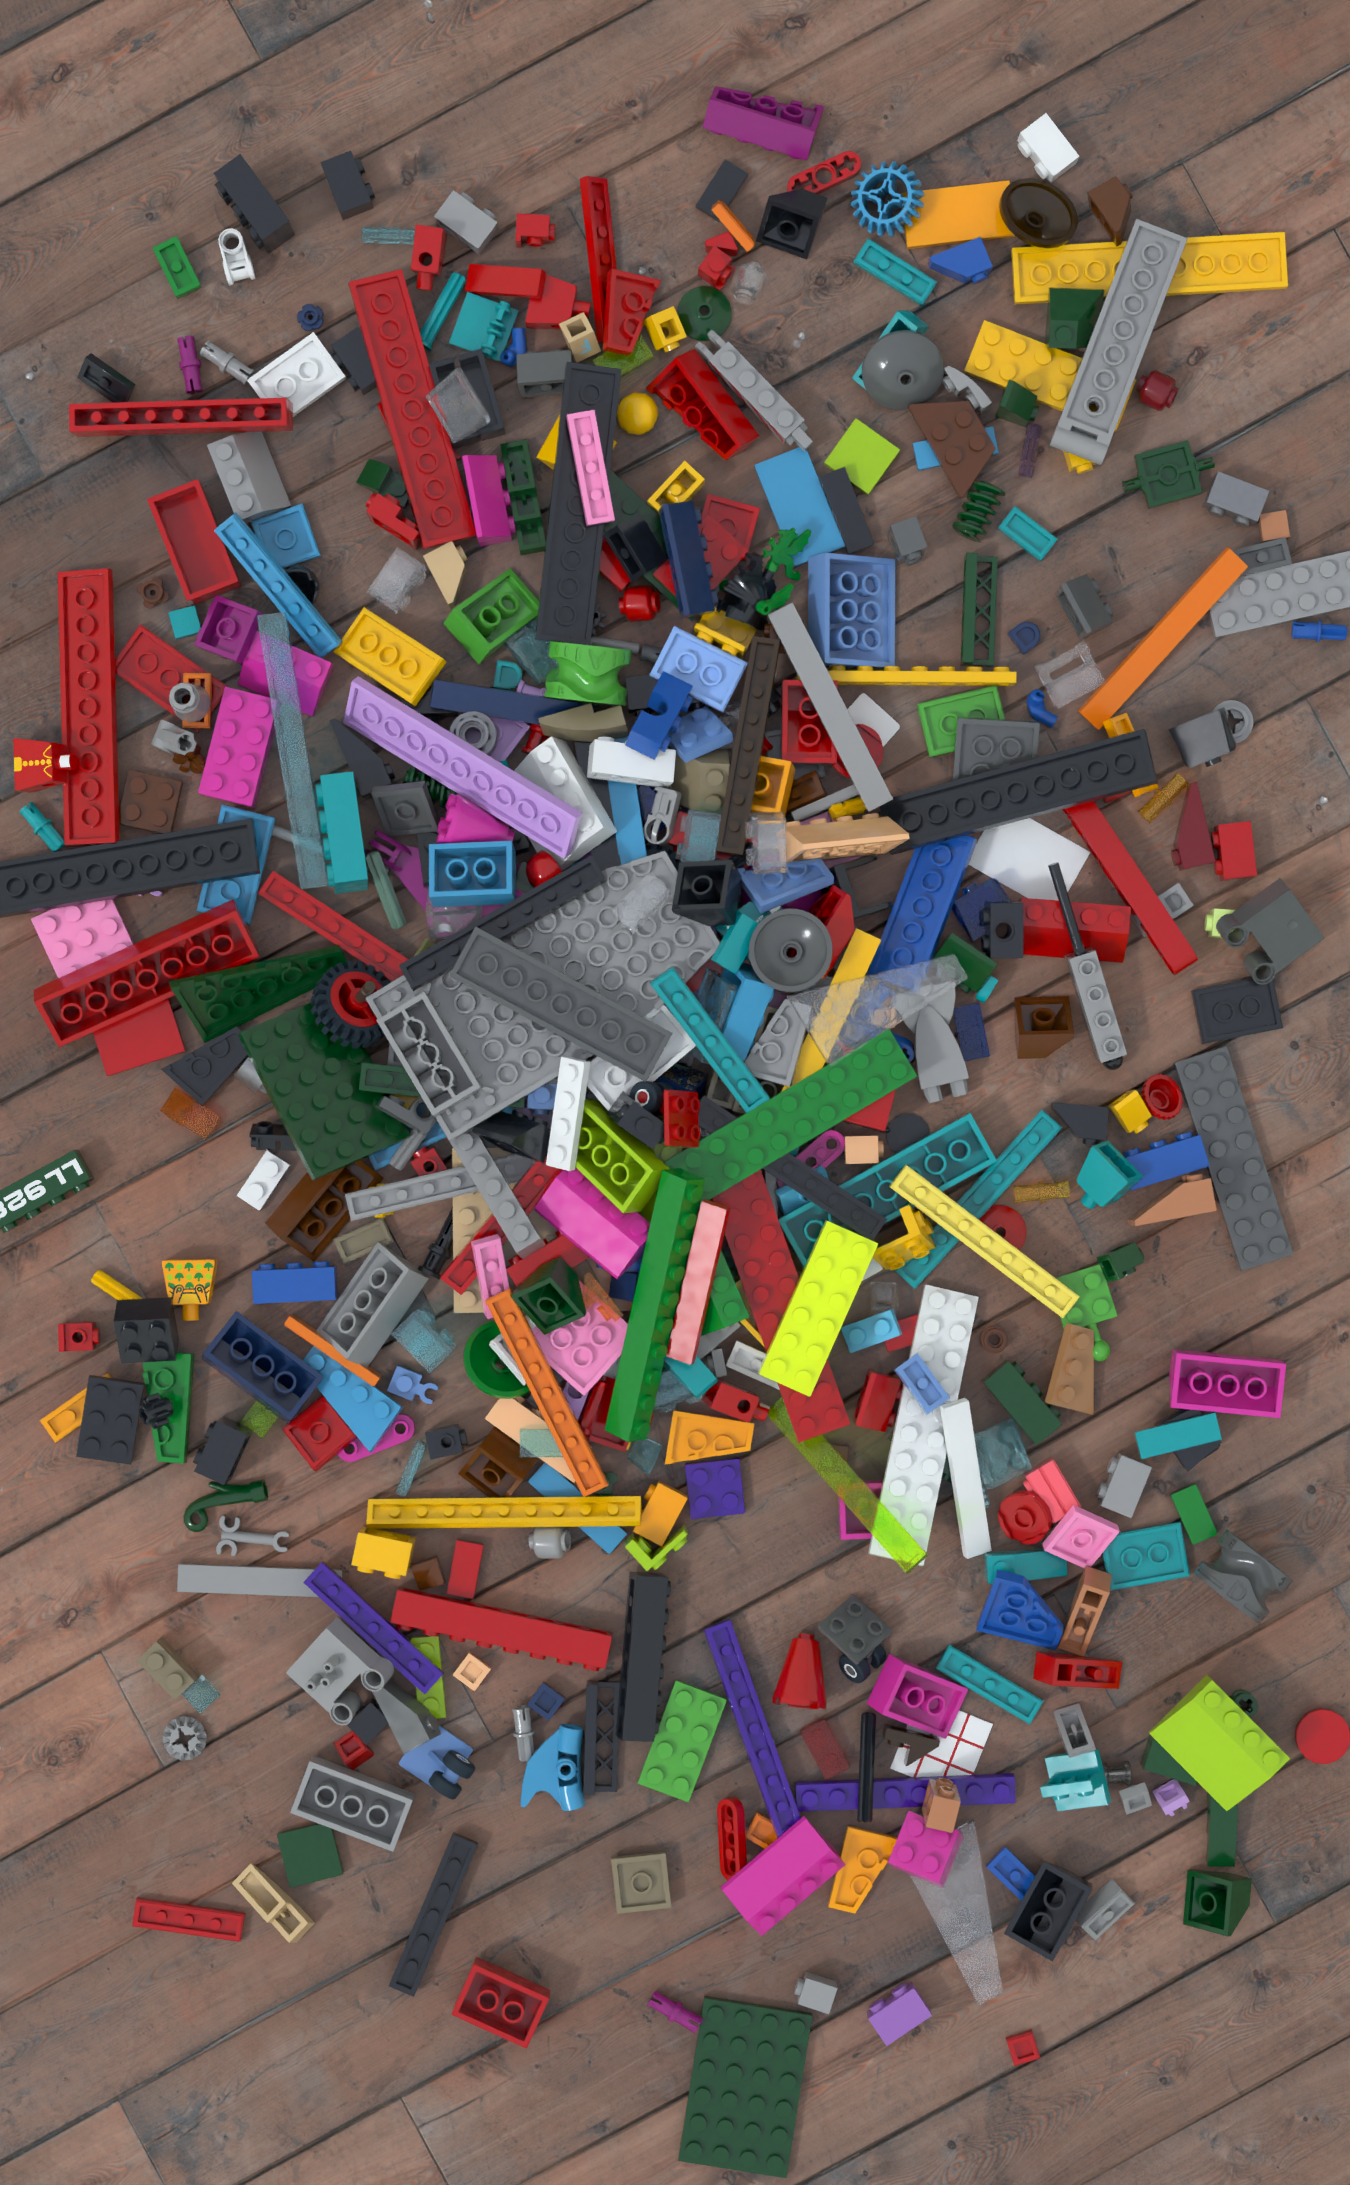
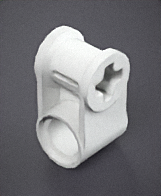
M233 228L224 230L218 240L229 286L238 280L246 278L256 279L250 255H248L246 243L241 233ZM237 238L239 240L238 246L235 249H227L225 244L228 239Z

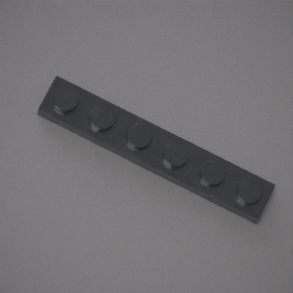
M453 1832L389 1983V1987L414 1997L478 1846V1842Z

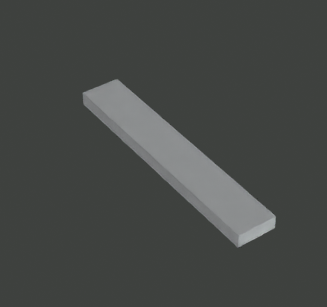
M178 1564L177 1592L318 1597L303 1583L316 1568ZM332 1569L343 1579V1569Z

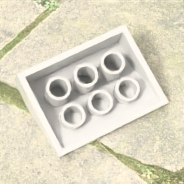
M551 736L532 750L514 770L516 773L582 812L571 854L565 859L529 838L536 852L538 853L541 850L548 852L557 862L561 871L617 832L566 741Z

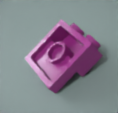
M215 595L194 645L221 658L242 664L263 613Z

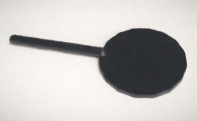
M914 1114L897 1116L885 1130L888 1145L895 1153L930 1133L927 1124L922 1118Z

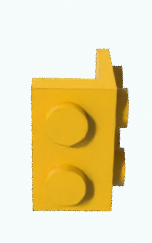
M910 1205L899 1209L909 1234L877 1248L872 1257L886 1270H897L903 1267L906 1261L913 1258H923L930 1253V1250L936 1248L931 1237L934 1230L929 1219H924L920 1211L916 1212Z

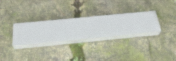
M962 1398L940 1405L962 1552L963 1556L969 1559L990 1552L992 1549L969 1400Z

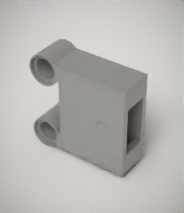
M336 1617L288 1669L286 1674L327 1710L331 1719L336 1724L343 1726L349 1724L362 1708L360 1696L355 1692H345L344 1690L360 1674L362 1684L366 1689L374 1692L379 1691L394 1674V1667L390 1660L380 1657Z

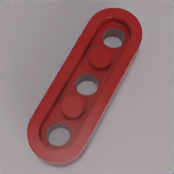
M736 1797L722 1799L717 1806L720 1870L727 1880L747 1865L744 1807Z

